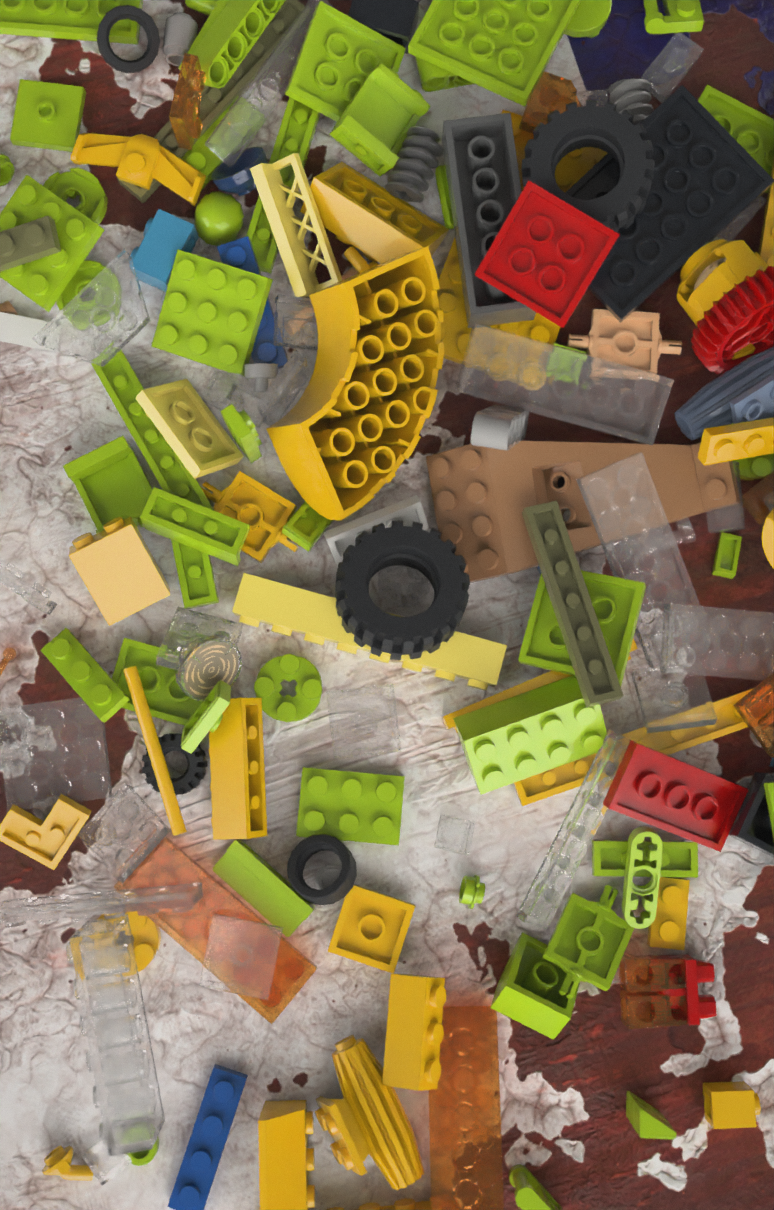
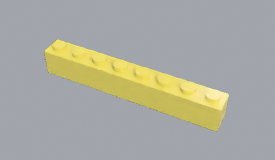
M243 573L232 610L236 616H240V623L257 628L260 622L272 625V632L285 636H291L292 631L305 634V641L318 645H323L325 640L337 643V650L356 655L357 649L371 652L370 646L365 644L361 648L354 642V634L352 632L346 633L342 626V617L337 614L336 598ZM455 631L447 642L443 641L439 649L431 654L426 650L422 652L421 658L412 660L409 654L402 655L399 661L403 662L402 668L420 673L423 667L436 671L434 676L454 682L455 676L467 679V686L487 691L488 685L493 687L497 685L507 645ZM382 652L379 657L370 653L369 658L389 663L391 654Z

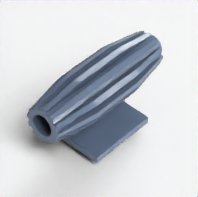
M774 347L745 359L706 384L675 412L674 417L682 433L688 439L695 440L702 437L705 428L773 418Z

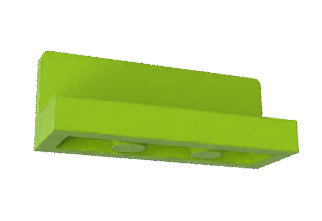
M156 487L153 488L140 516L146 530L236 566L241 561L240 551L250 531L249 524Z
M236 839L215 864L213 871L286 937H290L298 926L313 912L316 905L308 902L301 896L288 880L242 839Z

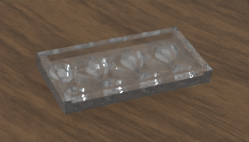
M664 604L660 673L774 681V613Z

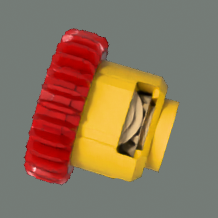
M719 239L698 249L686 261L681 270L680 278L682 281L678 287L677 300L697 326L693 330V337L691 339L695 355L710 372L724 374L750 356L774 347V267L768 266L757 252H753L744 240L727 241Z

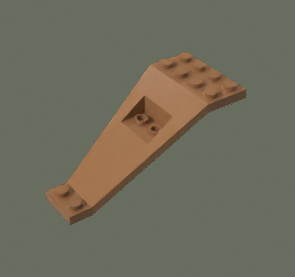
M520 441L508 451L468 444L426 456L438 531L442 533L440 540L445 543L450 539L456 546L455 556H463L466 563L464 573L469 574L470 583L513 574L539 565L522 516V511L525 507L557 501L562 517L564 512L569 509L571 516L569 520H564L574 552L579 553L694 515L741 503L733 462L727 461L703 465L697 458L701 443L672 445ZM564 477L565 484L562 488H559L558 480Z

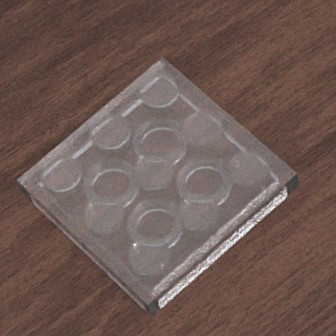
M81 697L0 708V746L7 811L10 810L13 804L22 809L51 806L55 804L61 794L75 802L113 797L105 723L94 714Z

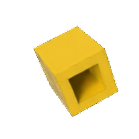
M746 1082L703 1083L705 1120L713 1129L757 1127L756 1115H760V1100L758 1094Z

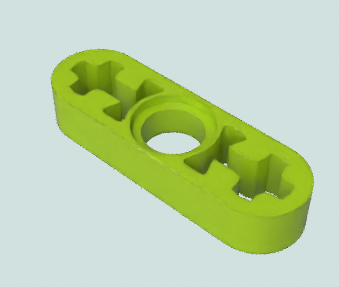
M648 826L635 828L628 838L621 909L626 922L636 929L649 927L655 920L663 842L658 833ZM645 837H649L651 842L654 843L653 845H648L646 849V857L649 861L642 859L643 851L638 843L644 842ZM646 869L651 872L650 881L642 886L634 884L633 875L635 872ZM636 894L642 896L641 903L646 910L640 912L639 917H635L631 911L636 910L638 907Z

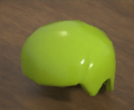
M219 191L206 194L196 206L194 215L195 227L198 236L204 242L220 246L236 240L238 232L243 227L244 213L242 205L232 195Z

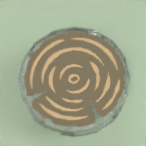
M215 634L216 636L208 637L204 635L198 637L186 646L178 658L176 665L179 668L178 675L175 673L176 682L180 689L195 701H204L218 681L222 680L232 687L238 679L242 668L241 653L237 646L223 635Z

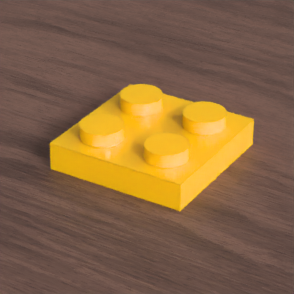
M354 884L353 888L345 896L328 952L394 974L415 904Z

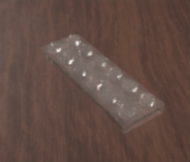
M635 453L576 479L613 576L644 582L646 585L635 632L649 667L657 668L713 642V637L643 453Z

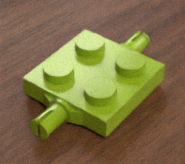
M605 885L599 902L588 901L572 893L566 902L542 958L561 967L567 973L559 993L562 996L566 994L565 997L568 999L574 998L580 981L589 982L603 991H607L610 988L634 931L633 927L611 909L619 893L616 888L611 891L612 886Z

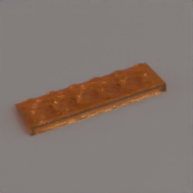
M162 832L157 834L114 885L117 891L271 1024L318 968V966Z
M443 1006L442 1026L444 1036L440 1043L439 1057L441 1075L438 1080L437 1089L428 1090L431 1210H504L497 1011L490 1008L491 1006Z

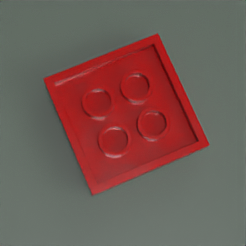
M528 180L474 275L564 328L620 234Z

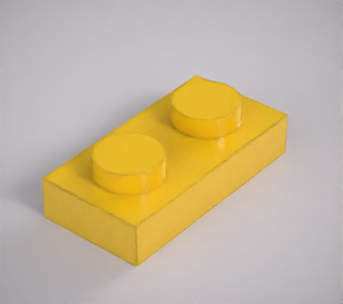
M660 877L656 917L654 922L648 927L647 945L649 947L684 950L690 880Z

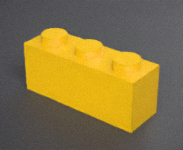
M391 973L382 1085L415 1091L437 1089L438 1080L441 1075V1065L439 1063L440 1043L444 1036L442 1014L446 1001L445 978Z

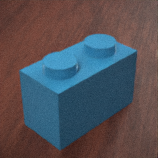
M158 209L154 219L150 218L144 228L145 237L141 245L133 249L129 264L136 279L166 292L177 250L192 253L199 237L194 224Z

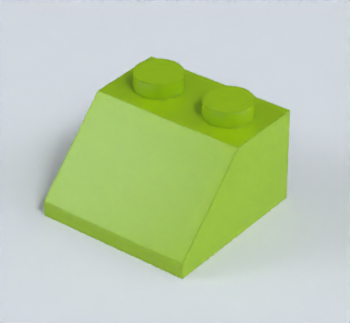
M522 932L499 979L490 1008L554 1040L571 1019L579 984L573 999L566 998V994L562 996L559 990H561L567 973L561 967L542 958L547 944Z

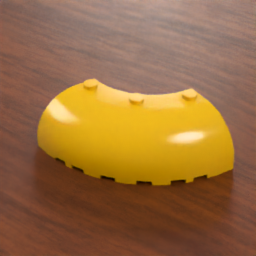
M428 246L379 264L309 295L314 308L318 331V349L313 374L305 392L296 405L283 418L266 428L287 476L298 493L311 508L327 519L335 521L345 519L372 500L374 494L385 483H390L396 476L395 472L402 462L413 453L421 438L419 434L425 419L430 417L438 392L435 389L438 370H442L444 343H441V323L444 322L443 310H439L437 290L440 287Z

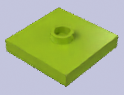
M20 79L10 136L12 144L72 152L80 133L86 96L84 87Z

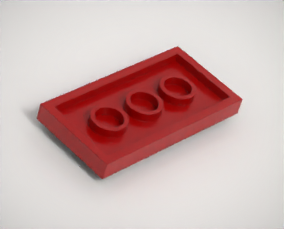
M631 740L602 805L618 813L721 852L749 789Z

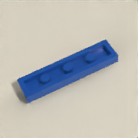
M248 236L217 246L223 264L261 275L255 252ZM268 297L251 356L254 364H278V369L289 366L290 363Z
M217 1064L214 1065L167 1207L175 1210H204L248 1077L247 1074Z

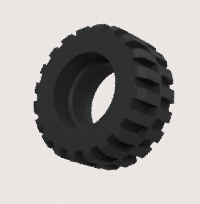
M586 100V106L577 107L576 101L566 104L565 112L560 114L556 109L548 114V123L546 125L539 123L533 130L534 139L527 141L524 149L525 159L522 160L523 188L529 180L618 233V229L621 227L627 229L634 222L635 215L641 214L645 207L652 185L655 161L652 160L654 150L651 140L645 139L647 131L641 123L633 124L634 115L626 109L621 114L616 112V104L606 102L605 107L596 106L597 100ZM585 147L598 148L609 153L616 160L620 168V177L617 185L607 194L589 200L569 196L558 187L555 180V170L560 160L568 153Z
M403 520L392 521V526L389 528H385L383 523L372 527L371 535H368L367 532H362L356 537L354 546L348 545L343 553V561L339 562L335 582L337 614L342 617V626L346 633L352 632L354 634V642L361 648L365 644L370 646V653L380 657L381 653L385 652L391 654V660H401L402 655L409 654L412 660L421 658L422 652L426 650L431 654L439 649L443 641L447 642L453 636L466 609L469 599L470 579L469 574L464 573L466 567L465 560L462 555L455 556L456 546L450 539L444 543L440 540L441 532L434 528L427 532L422 529L423 523L413 521L412 527L403 526ZM399 565L414 568L430 581L434 589L433 602L427 610L414 616L399 617L388 614L381 610L370 598L369 583L371 578L380 570L390 566Z

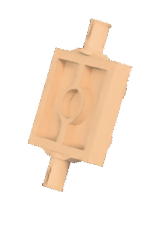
M593 309L589 334H569L567 347L587 349L590 358L589 377L654 381L657 378V364L661 353L680 355L682 341L662 340L659 330L660 313L633 311L620 323L609 310Z

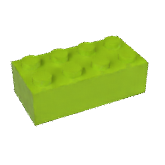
M574 675L453 718L469 770L480 795L610 748L601 706L599 704L586 708L577 678Z

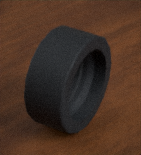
M131 5L117 6L107 12L99 24L96 38L99 52L105 62L115 70L127 74L141 72L150 66L158 55L160 46L158 28L152 17L141 8ZM130 19L136 21L147 34V49L136 60L128 61L121 59L110 47V30L120 20Z
M326 834L312 835L302 840L291 852L287 863V875L292 887L308 902L317 905L334 904L343 899L353 888L357 877L356 861L351 851L336 837ZM320 851H332L341 861L339 877L332 885L324 889L317 890L311 888L306 884L303 877L306 862L312 855Z

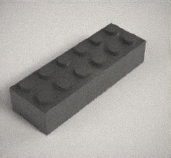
M510 113L443 121L442 145L468 328L534 320L535 311L474 275L522 193Z

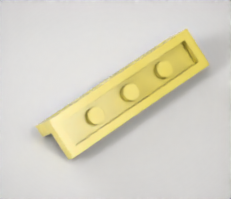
M293 153L272 164L260 163L250 168L295 297H309L310 294L342 281L299 153ZM289 165H292L296 176L292 188L283 183L279 170ZM296 197L303 200L307 208L303 220L297 218L292 209ZM307 229L314 232L317 236L318 243L315 252L307 249L305 246L304 238ZM318 262L327 266L331 280L321 284L318 283L315 274Z

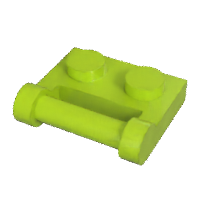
M643 0L646 13L644 25L647 33L666 34L702 31L704 18L699 0H662L666 16L659 12L657 0Z
M517 1164L511 1167L508 1174L511 1185L516 1188L514 1196L516 1204L520 1209L563 1210L524 1165Z

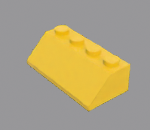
M342 161L315 176L310 188L324 227L334 233L341 242L353 245L361 250L364 256L371 261L382 264L425 246L429 247L432 257L449 229L402 199L394 197L385 188ZM304 202L300 212L305 215L307 208Z
M307 1100L264 1102L258 1120L260 1210H309V1208H315V1185H309L308 1171H314L315 1166L314 1148H308V1134L314 1133L313 1111H307Z

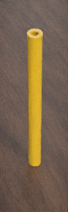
M137 666L126 668L123 672L173 836L187 832Z

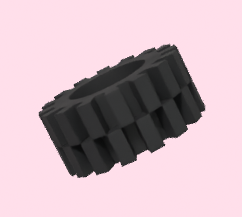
M169 733L158 737L164 757L171 751H179L185 755L188 762L186 772L178 778H170L175 794H186L200 784L201 779H204L206 774L204 771L205 767H207V761H205L206 754L201 749L200 744L192 754L181 749L182 734ZM147 751L146 755H143L142 761H144L142 773L146 774L147 778L145 780L153 786L152 789L160 792Z

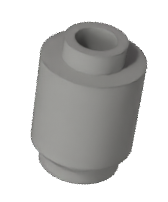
M183 12L174 13L166 18L163 41L165 60L169 64L178 67L195 41L198 30L196 21L190 15Z

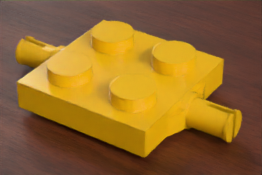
M241 471L238 472L231 485L223 491L218 490L208 482L203 483L202 486L205 489L202 488L206 497L214 502V511L250 525V531L241 549L242 552L262 564L271 548L277 545L278 542L293 550V552L298 550V546H296L298 544L282 533L284 525L297 509L295 504Z

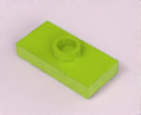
M305 501L284 525L282 533L309 552L324 534L323 532L335 520L321 516Z
M222 680L216 683L183 727L181 749L192 754L209 731L214 732L218 728L223 718L222 713L230 704L231 685Z

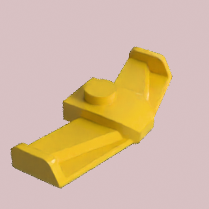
M82 133L78 135L71 154V161L77 165L89 164L118 167L116 173L118 179L148 190L154 178L194 207L206 175L161 146L158 139L144 134L129 137Z

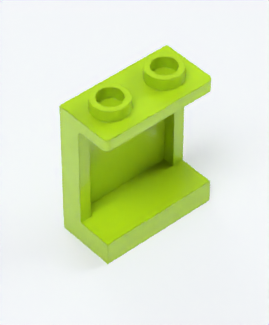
M380 63L368 73L329 135L380 177L394 167L399 159L397 153L401 149L404 139L407 138L408 129L411 126H415L431 106L424 100L421 93L405 84L399 78L396 71Z
M124 436L63 465L68 478L74 482L97 528L96 533L105 530L103 526L117 517H122L123 520L131 517L136 527L139 525L144 527L140 516L153 488L131 444Z

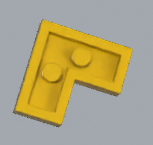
M61 794L43 821L13 804L0 824V841L55 870L87 821L91 810Z

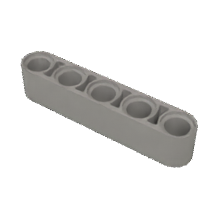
M495 404L476 412L471 432V445L510 450L525 438L529 409Z

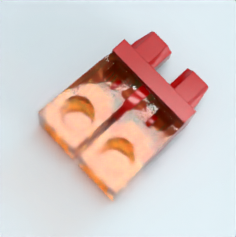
M624 954L619 964L620 986L624 989L620 990L621 1022L628 1029H642L686 1024L700 1025V1019L716 1016L715 997L711 994L698 995V983L714 982L713 963L695 959L687 954Z

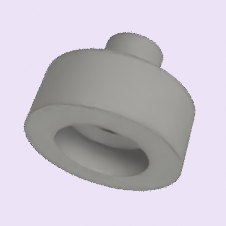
M244 364L245 378L255 379V392H268V379L278 378V364Z

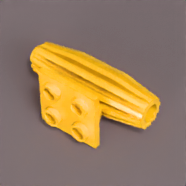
M354 1035L348 1036L335 1044L337 1050L331 1055L343 1098L327 1099L323 1096L316 1098L319 1109L315 1111V1115L324 1131L328 1130L334 1140V1143L330 1144V1148L339 1165L343 1163L346 1170L351 1169L362 1176L367 1173L363 1162L368 1154H370L393 1190L405 1188L415 1183L425 1173L412 1126L394 1087L382 1085L383 1067L364 1039L356 1040Z

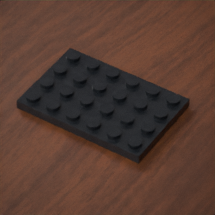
M683 85L641 122L647 131L645 139L651 140L654 150L652 160L655 161L650 194L646 199V205L641 214L635 215L634 222L627 229L623 227L618 229L620 236L588 287L620 323L682 268L698 249L714 239L774 183V179ZM607 153L565 193L582 200L595 199L607 194L618 183L620 177L618 163Z

